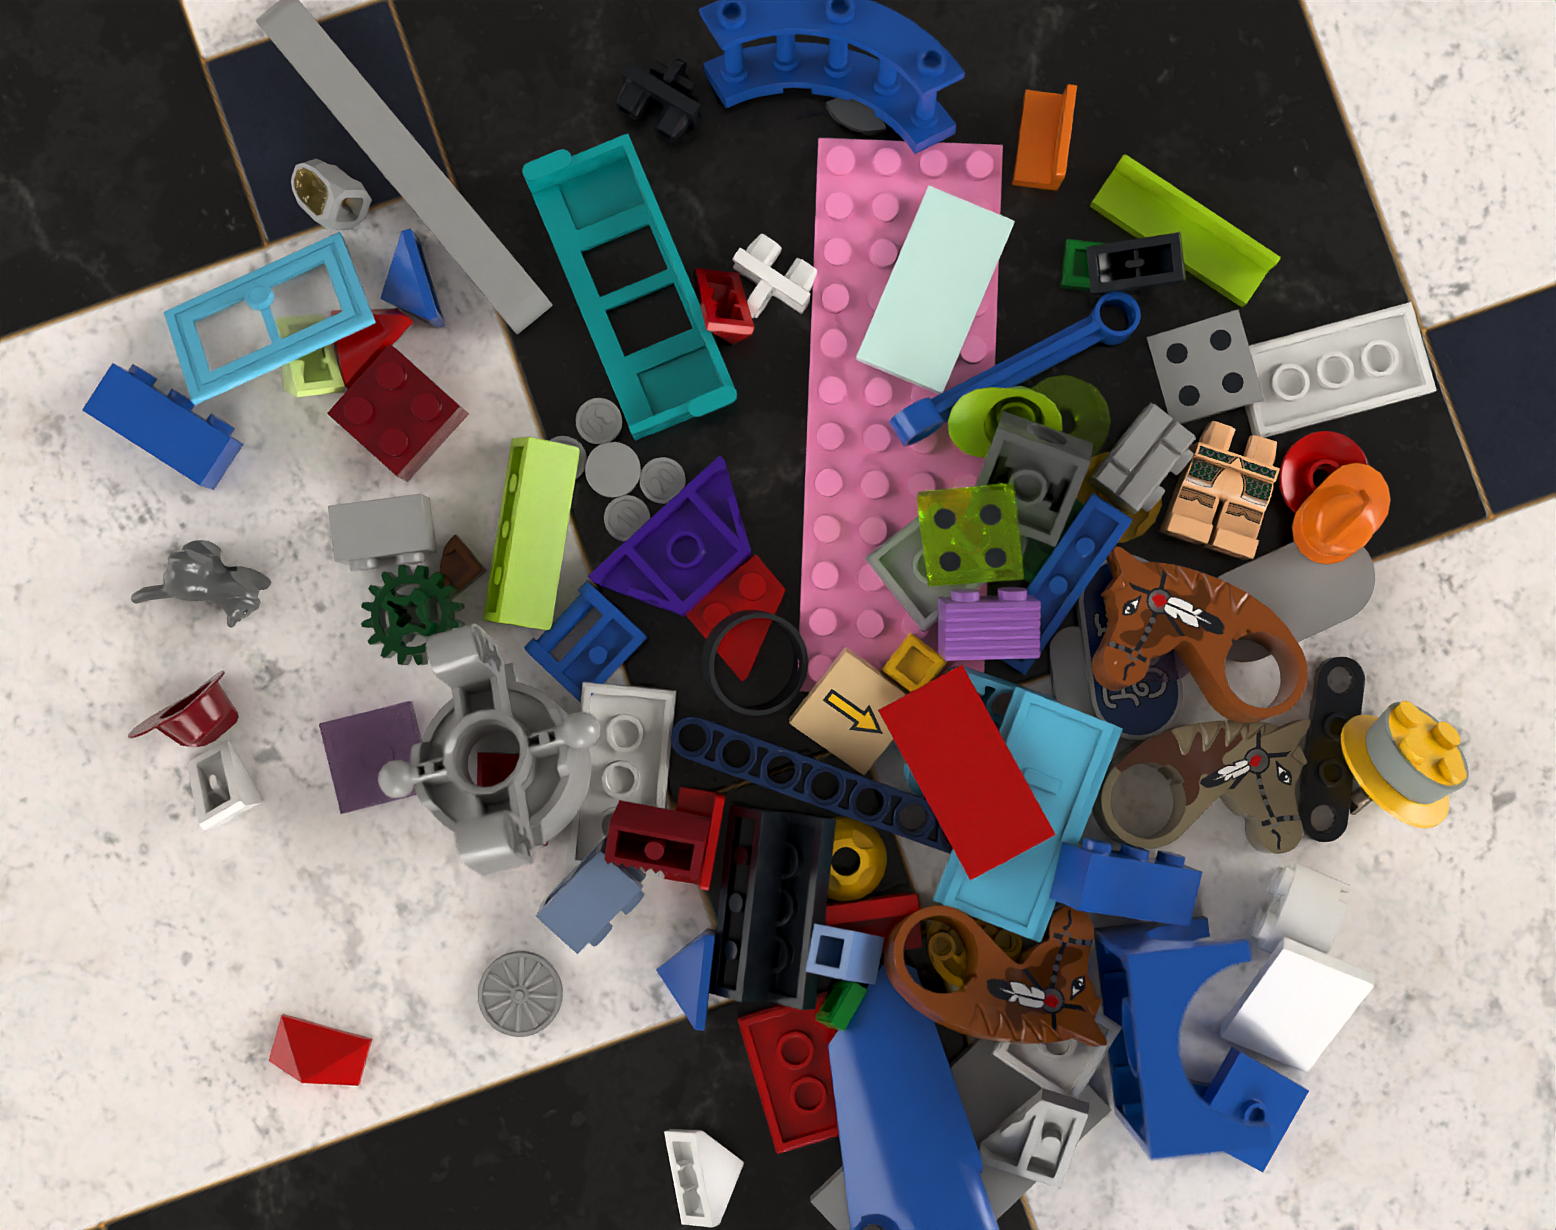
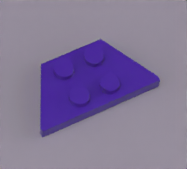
M719 455L589 574V579L598 586L685 617L752 555L725 460Z

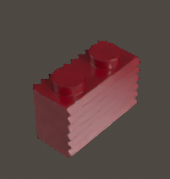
M619 800L610 820L604 860L607 864L614 861L617 866L623 863L626 868L633 865L636 870L640 867H643L645 871L652 869L655 874L661 870L664 875L671 872L674 877L680 874L683 879L690 876L694 881L699 878L705 859L712 818Z

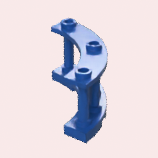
M718 0L699 8V15L722 51H724L723 55L703 63L704 75L725 108L756 97L783 93V88L812 89V94L833 98L839 97L848 101L854 99L872 108L874 115L889 125L908 144L914 154L955 134L957 124L936 98L937 91L964 78V70L932 35L910 19L888 7L871 0ZM795 34L829 38V45L795 42ZM776 35V43L743 49L744 42ZM848 43L870 52L871 54L878 57L879 60L868 55L849 50Z

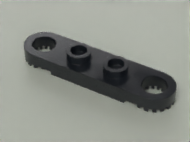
M1332 657L1323 661L1316 668L1314 677L1313 697L1309 711L1311 724L1307 730L1304 751L1308 763L1302 767L1298 811L1303 825V834L1319 842H1331L1338 839L1345 832L1349 818L1354 775L1347 765L1342 751L1341 732L1344 725L1351 718L1361 715L1365 674L1362 667L1355 660L1348 657ZM1338 666L1346 668V671H1349L1351 676L1349 689L1342 693L1334 692L1328 683L1329 673ZM1320 805L1329 806L1334 814L1332 827L1324 831H1317L1311 823V814Z

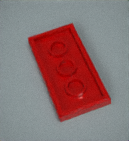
M963 665L954 668L878 710L970 881L1056 835Z

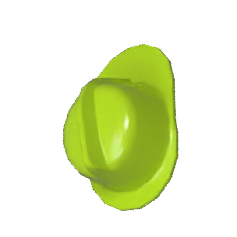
M1023 386L975 389L963 395L955 403L948 418L949 435L956 447L968 455L980 458L986 457L1003 411L1057 431H1063L1062 416L1055 403L1044 394L1037 393Z

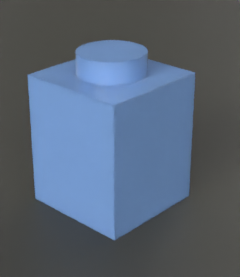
M814 924L805 972L876 985L884 937Z

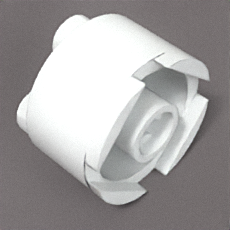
M1295 861L1289 867L1281 868L1278 866L1267 888V892L1274 895L1269 909L1266 912L1261 909L1258 911L1249 935L1258 939V949L1269 954L1273 953L1283 937L1328 954L1338 934L1348 905L1339 900L1340 893H1350V885Z

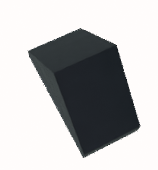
M1180 232L1086 247L1091 294H1103L1114 291H1149L1186 280L1182 235Z

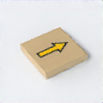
M845 647L790 716L789 724L859 773L865 775L893 741V737L878 710L910 692Z

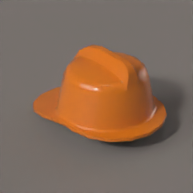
M1360 463L1347 464L1332 472L1296 511L1292 524L1293 539L1301 554L1313 562L1333 564L1344 561L1368 543L1387 517L1391 501L1388 485L1381 473L1370 465Z

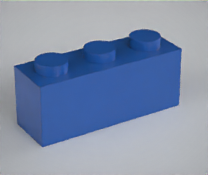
M112 363L82 411L196 484L214 490L244 445L231 436L235 428L211 413L207 420L194 413L192 410L195 405L192 400L174 389H171L168 395L153 386L157 378L137 365L132 364L129 370Z
M1084 837L1082 845L1062 842L1049 898L1078 911L1190 926L1202 871L1184 865L1185 856L1158 850L1156 857L1148 856L1149 850L1128 844H1121L1120 851L1111 850L1112 844Z

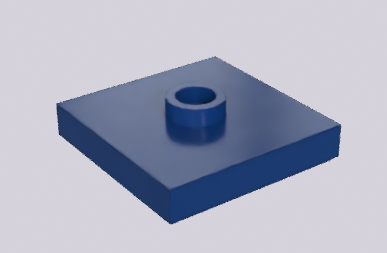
M1231 1047L1202 1100L1229 1116L1248 1121H1266L1271 1125L1274 1147L1225 1152L1264 1172L1309 1090L1236 1048Z

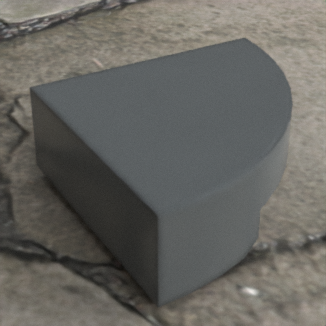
M839 97L826 102L829 114L838 124H842L850 130L867 136L885 133V123L874 115L872 108L854 99L848 101Z

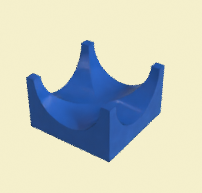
M1205 916L1192 917L1189 927L1151 921L1094 928L1103 1015L1122 1027L1108 1049L1115 1115L1150 1160L1274 1147L1272 1128L1268 1122L1238 1119L1222 1113L1207 1104L1202 1098L1211 1083L1187 1078L1181 1063L1179 1050L1180 1028L1185 1011L1195 993L1206 981L1220 971L1239 963L1251 961L1249 940L1245 938L1195 941L1200 938L1210 937L1208 918Z

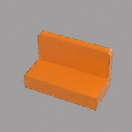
M1067 84L1063 94L1033 90L1025 91L1012 185L1054 191L1059 189L1066 175L1077 85Z

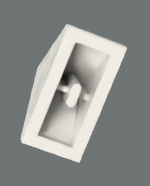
M228 740L187 762L198 824L204 830L224 825L264 802L234 747Z

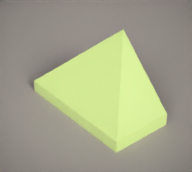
M320 315L277 319L276 326L281 339L324 320V317ZM332 343L281 366L284 391L296 397L344 392L345 386Z

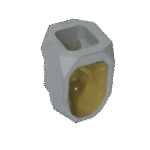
M319 159L295 165L291 178L292 191L297 203L314 221L329 230H353L366 218L372 199L361 182L349 177L336 165L327 164Z

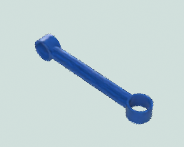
M1109 292L1099 299L1089 316L932 399L929 397L907 406L893 416L889 423L904 447L918 443L948 422L951 409L963 395L975 389L1016 386L1098 342L1107 345H1117L1126 341L1140 322L1141 312L1139 305L1134 298L1124 292ZM1104 306H1115L1121 309L1128 318L1127 330L1114 331L1105 326L1100 318V309Z

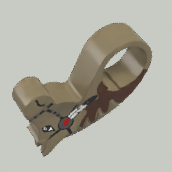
M1309 719L1295 720L1279 727L1260 721L1255 723H1239L1232 720L1210 721L1166 729L1144 740H1139L1121 751L1110 761L1092 808L1094 818L1100 829L1119 844H1128L1148 849L1158 848L1178 839L1220 797L1232 813L1244 818L1245 834L1252 847L1263 853L1281 854L1289 852L1296 848L1303 835V825L1295 798V785L1301 774L1302 766L1308 763L1299 742L1308 730L1311 721ZM1136 764H1144L1153 768L1160 767L1158 771L1166 780L1169 778L1172 780L1169 784L1173 793L1171 816L1160 831L1144 838L1136 837L1125 831L1117 822L1111 807V793L1117 778L1126 769Z

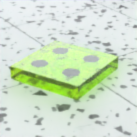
M1014 483L918 492L917 505L928 587L1024 579Z

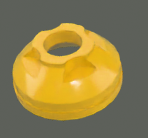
M846 816L834 817L832 819H836L832 856L838 849L849 847L858 853L860 864L858 869L850 875L837 873L831 864L828 898L837 901L857 900L871 893L882 880L887 866L886 848L879 833L871 825Z

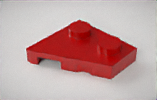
M755 554L719 584L686 616L707 639L710 632L720 621L736 612L760 610L775 615L786 589ZM753 618L737 624L723 637L716 652L741 682L745 681L750 674L772 623L771 619Z

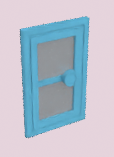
M340 232L164 312L185 382L194 405L200 404L376 323L344 237Z

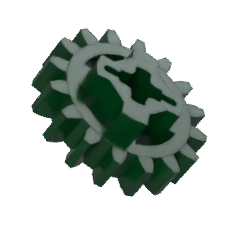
M399 565L398 577L391 572H383L381 576L385 585L383 587L377 585L369 586L368 590L375 596L373 602L362 603L361 608L370 611L371 618L361 622V625L365 628L374 629L375 634L368 640L370 645L384 644L381 657L392 658L398 653L397 662L399 665H409L412 657L417 665H427L426 643L415 647L407 646V643L412 642L415 636L419 634L423 637H428L452 630L453 628L465 626L464 622L455 619V612L463 610L465 605L464 603L453 602L451 599L459 590L457 586H442L446 576L444 573L435 572L429 578L428 566L418 565L413 575L410 566ZM406 585H420L419 588H414L412 593L407 596L396 592ZM438 602L441 607V620L438 618L436 607ZM402 606L417 607L415 614L423 624L410 623L412 617L407 613V609ZM386 611H387V613H388V619H389V624H390L389 627H387V624H386V618H385V613H386Z

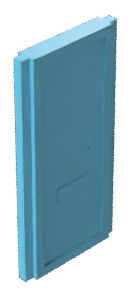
M1015 687L998 731L1056 835L971 881L952 848L933 901L959 909L970 916L1041 943L1056 904V900L1049 897L1062 842L1079 844L1123 728Z

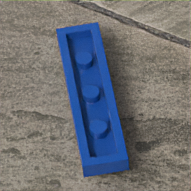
M1093 492L1026 588L1027 595H1032L1041 604L1040 653L1132 522L1131 517ZM1037 658L1001 660L1026 675Z

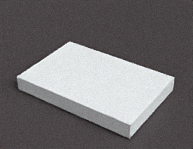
M1283 937L1222 1023L1220 1038L1307 1073L1374 987V973Z

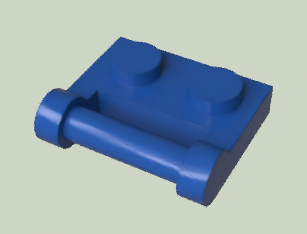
M588 580L578 589L580 595L552 623L551 629L546 630L538 639L533 637L524 646L525 651L580 703L583 682L604 684L648 638L641 629ZM595 607L603 616L559 661L551 653L552 650Z

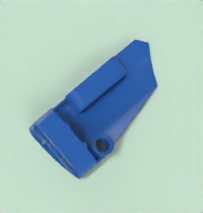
M883 963L878 970L876 985L869 984L866 988L867 992L845 1031H837L828 1044L850 1223L849 1230H863L870 1224L876 1225L880 1230H999L980 1175L983 1172L981 1156L935 1023L914 1009L896 991L887 977ZM905 965L912 979L922 987L916 968Z

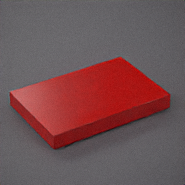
M827 989L817 992L816 1008L814 1010H800L775 1004L737 1016L777 1154L839 1136L828 1053V1044L838 1030L828 1028L815 1020L817 1012L828 995Z

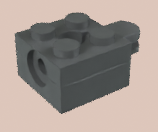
M1002 412L965 513L981 519L980 511L986 505H995L1001 510V520L994 525L986 524L983 531L981 551L984 556L989 549L1000 548L1007 557L1003 566H1010L1016 564L1022 558L1030 538L1056 547L1090 465L1093 443L1011 413Z

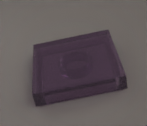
M412 701L319 723L341 814L416 795L415 789H413L410 794L403 798H392L381 790L378 783L379 772L386 763L392 760H403L410 764L412 746L422 741Z

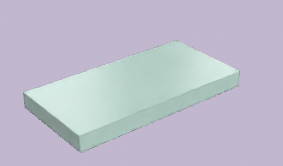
M928 185L855 360L936 394H942L1015 221Z

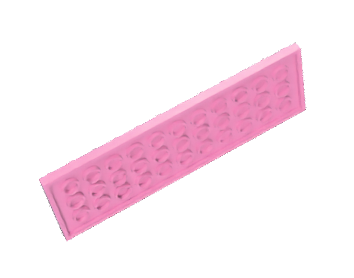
M818 138L813 267L817 269V275L812 288L799 634L805 643L808 655V669L800 691L810 692L845 647L886 676L888 675L881 669L910 632L938 653V621L922 632L865 560V557L932 504L940 500L946 509L951 510L955 514L956 522L982 553L981 538L986 524L981 519L965 513L985 458L968 455L956 447L949 435L948 422L927 438L911 446L904 447L889 423L890 419L907 406L929 397L932 399L939 394L855 359L928 185L1000 215L1003 145L939 142L914 154L905 141ZM999 261L944 392L995 366ZM987 582L978 588L980 596H987ZM985 660L948 661L936 678L942 676L950 668L960 665L984 673Z

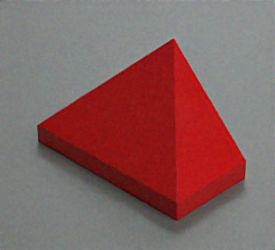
M695 268L693 278L706 330L732 345L751 336L754 324L740 274Z
M398 308L371 309L376 321L375 324L334 342V353L344 386L347 389L355 383L389 344L393 345L413 323ZM342 311L331 312V313H332V316H333V315H336V314H338V313H340V312H342Z
M283 1014L280 1018L269 1062L301 1083L359 1086L373 1039Z

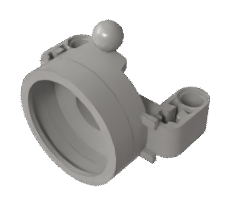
M474 623L430 635L426 638V652L430 666L437 678L452 689L453 698L434 716L425 731L421 743L412 746L410 764L403 760H392L382 767L378 776L380 788L387 796L392 798H403L415 789L422 805L430 810L440 823L454 832L456 847L463 864L483 876L533 864L535 860L534 848L546 846L545 842L564 830L576 816L584 802L591 777L589 747L593 746L599 738V723L592 714L587 712H574L569 715L540 690L518 682L515 664L513 662L503 664L497 643L477 624ZM493 731L513 733L520 745V757L515 770L505 781L493 787L477 786L471 780L468 772V757L473 746L481 737Z

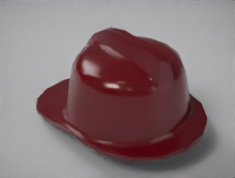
M225 671L218 672L192 694L169 705L140 723L128 734L129 739L141 736L156 728L181 746L194 748L206 746L216 741L236 724L239 718L238 711L218 682L225 674Z

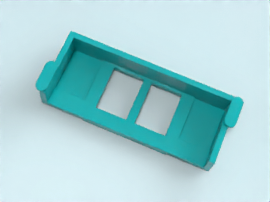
M624 134L571 156L569 151L560 149L526 163L523 167L524 178L535 200L634 440L636 441L693 417H700L732 404L737 399V391L712 333L706 330L701 306L629 134ZM649 225L667 270L600 297L582 252ZM674 284L692 329L624 356L606 312Z

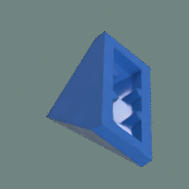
M411 228L401 231L380 299L438 329L446 325L420 239Z
M706 929L656 969L695 1030H705L716 929Z

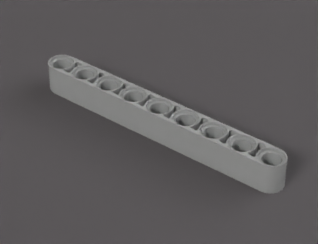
M279 0L255 20L517 335L553 306L536 283L299 0Z

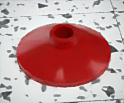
M1320 431L1300 438L1288 449L1280 466L1279 485L1284 501L1296 513L1301 504L1317 489V486L1313 483V473L1316 470L1323 474L1325 480L1332 472L1343 465L1352 463L1369 465L1364 452L1352 439L1337 432Z

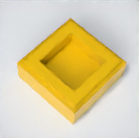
M910 632L881 670L906 690L912 692L934 680L948 661H944L937 652Z

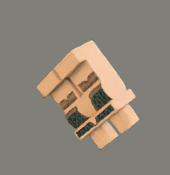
M1212 421L1206 426L1199 442L1189 447V450L1194 455L1180 473L1159 532L1196 545L1204 544L1203 547L1241 560L1254 559L1259 540H1256L1272 494L1273 484L1276 482L1280 468L1273 466L1277 442L1261 436H1249L1244 454L1241 456L1228 451L1235 429L1231 426Z

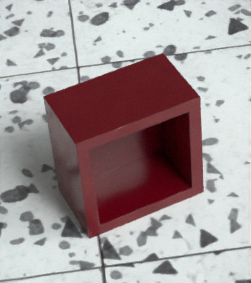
M391 344L384 349L327 412L333 420L391 472L407 482L469 415L466 410Z

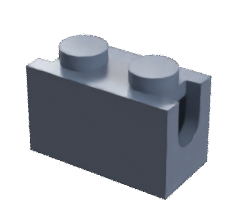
M606 837L542 901L535 916L576 954L588 943L596 947L611 931L613 926L609 922L620 911L625 915L630 913L645 895L641 891L643 887L641 882L645 879L646 874L640 869L636 870L633 865L626 868L623 863L617 866L614 861L607 864L604 860L607 843Z

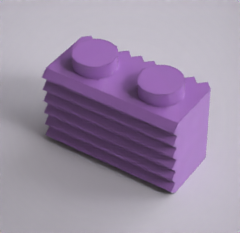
M1020 587L999 588L998 595L980 596V590L972 588L952 589L950 597H938V654L944 661L1039 658V639L1041 636L1040 601L1032 595H1027V589Z

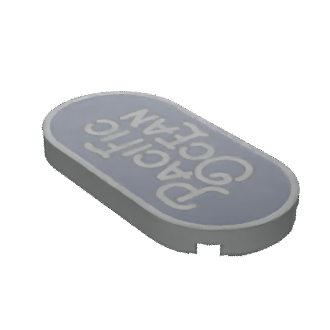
M1134 556L1142 563L1149 562L1141 557ZM1105 559L1075 603L1078 627L1081 631L1090 705L1095 718L1123 728L1120 738L1144 740L1168 729L1180 712L1183 700V687L1178 653L1172 649L1151 660L1146 675L1139 682L1119 691L1108 690L1096 681L1091 667L1092 658L1104 637L1108 625V616L1105 608L1106 600L1101 596V593L1113 579Z

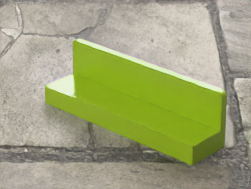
M1125 154L1090 204L1091 208L1138 239L1180 232L1182 235L1185 270L1240 307L1247 304L1267 272L1280 260V256Z
M534 437L512 438L483 621L541 630L551 629L580 454L578 447Z

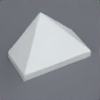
M670 1129L665 1131V1140L681 1224L703 1227L719 1225L744 1162L702 1130Z

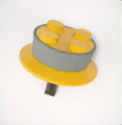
M1409 701L1392 703L1380 717L1357 715L1351 718L1344 725L1341 732V746L1345 760L1355 779L1360 784V787L1351 793L1350 814L1356 815L1372 801H1375L1387 813L1414 827L1432 828L1443 822L1449 811L1448 795L1464 787L1468 781L1469 774L1465 756L1459 747L1461 739L1455 728L1447 722H1439L1428 712Z

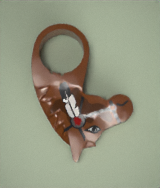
M1116 546L1112 549L1106 561L1113 579L1101 593V596L1106 600L1105 608L1108 616V625L1104 637L1092 658L1091 665L1093 675L1101 686L1111 691H1119L1139 682L1146 675L1151 660L1174 649L1180 655L1208 703L1215 711L1229 720L1239 723L1259 722L1287 712L1300 700L1308 679L1306 658L1289 628L1270 608L1240 588L1205 573L1173 564L1158 562L1142 563L1121 547ZM1232 639L1235 641L1249 640L1265 647L1275 658L1280 671V688L1276 698L1268 707L1259 708L1251 706L1239 699L1231 690L1225 675V660L1229 649L1233 645Z
M936 905L918 910L901 919L889 933L883 955L884 967L889 981L914 1009L935 1023L965 1035L1007 1043L1043 1044L1065 1041L1072 1038L1091 1047L1107 1045L1105 1036L1094 1021L1102 999L1096 996L1095 988L1088 975V962L1094 938V926L1085 911H1078L1069 906L1053 910L1041 943L1037 942L1035 946L1025 949L1015 962L1006 955L970 916L959 909L949 906ZM934 920L944 923L952 928L962 940L967 958L966 969L963 975L966 980L959 990L944 994L934 993L919 986L908 973L903 955L904 943L910 930L919 921Z

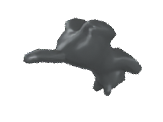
M195 540L185 544L182 550L172 553L167 558L169 566L163 575V585L143 587L132 594L131 601L138 604L149 600L175 597L186 601L215 603L227 614V626L233 628L238 621L240 622L241 619L248 617L253 611L259 609L261 603L258 598L259 590L268 589L271 585V580L264 574L251 568L225 566L221 562V548L210 541Z

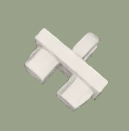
M760 234L746 251L739 248L732 258V261L735 262L733 269L757 284L747 301L751 317L757 318L772 296H775L802 314L810 303L809 292L816 278L817 269L804 260L796 258L786 275H781L772 269L771 266L781 253L782 247L764 234Z

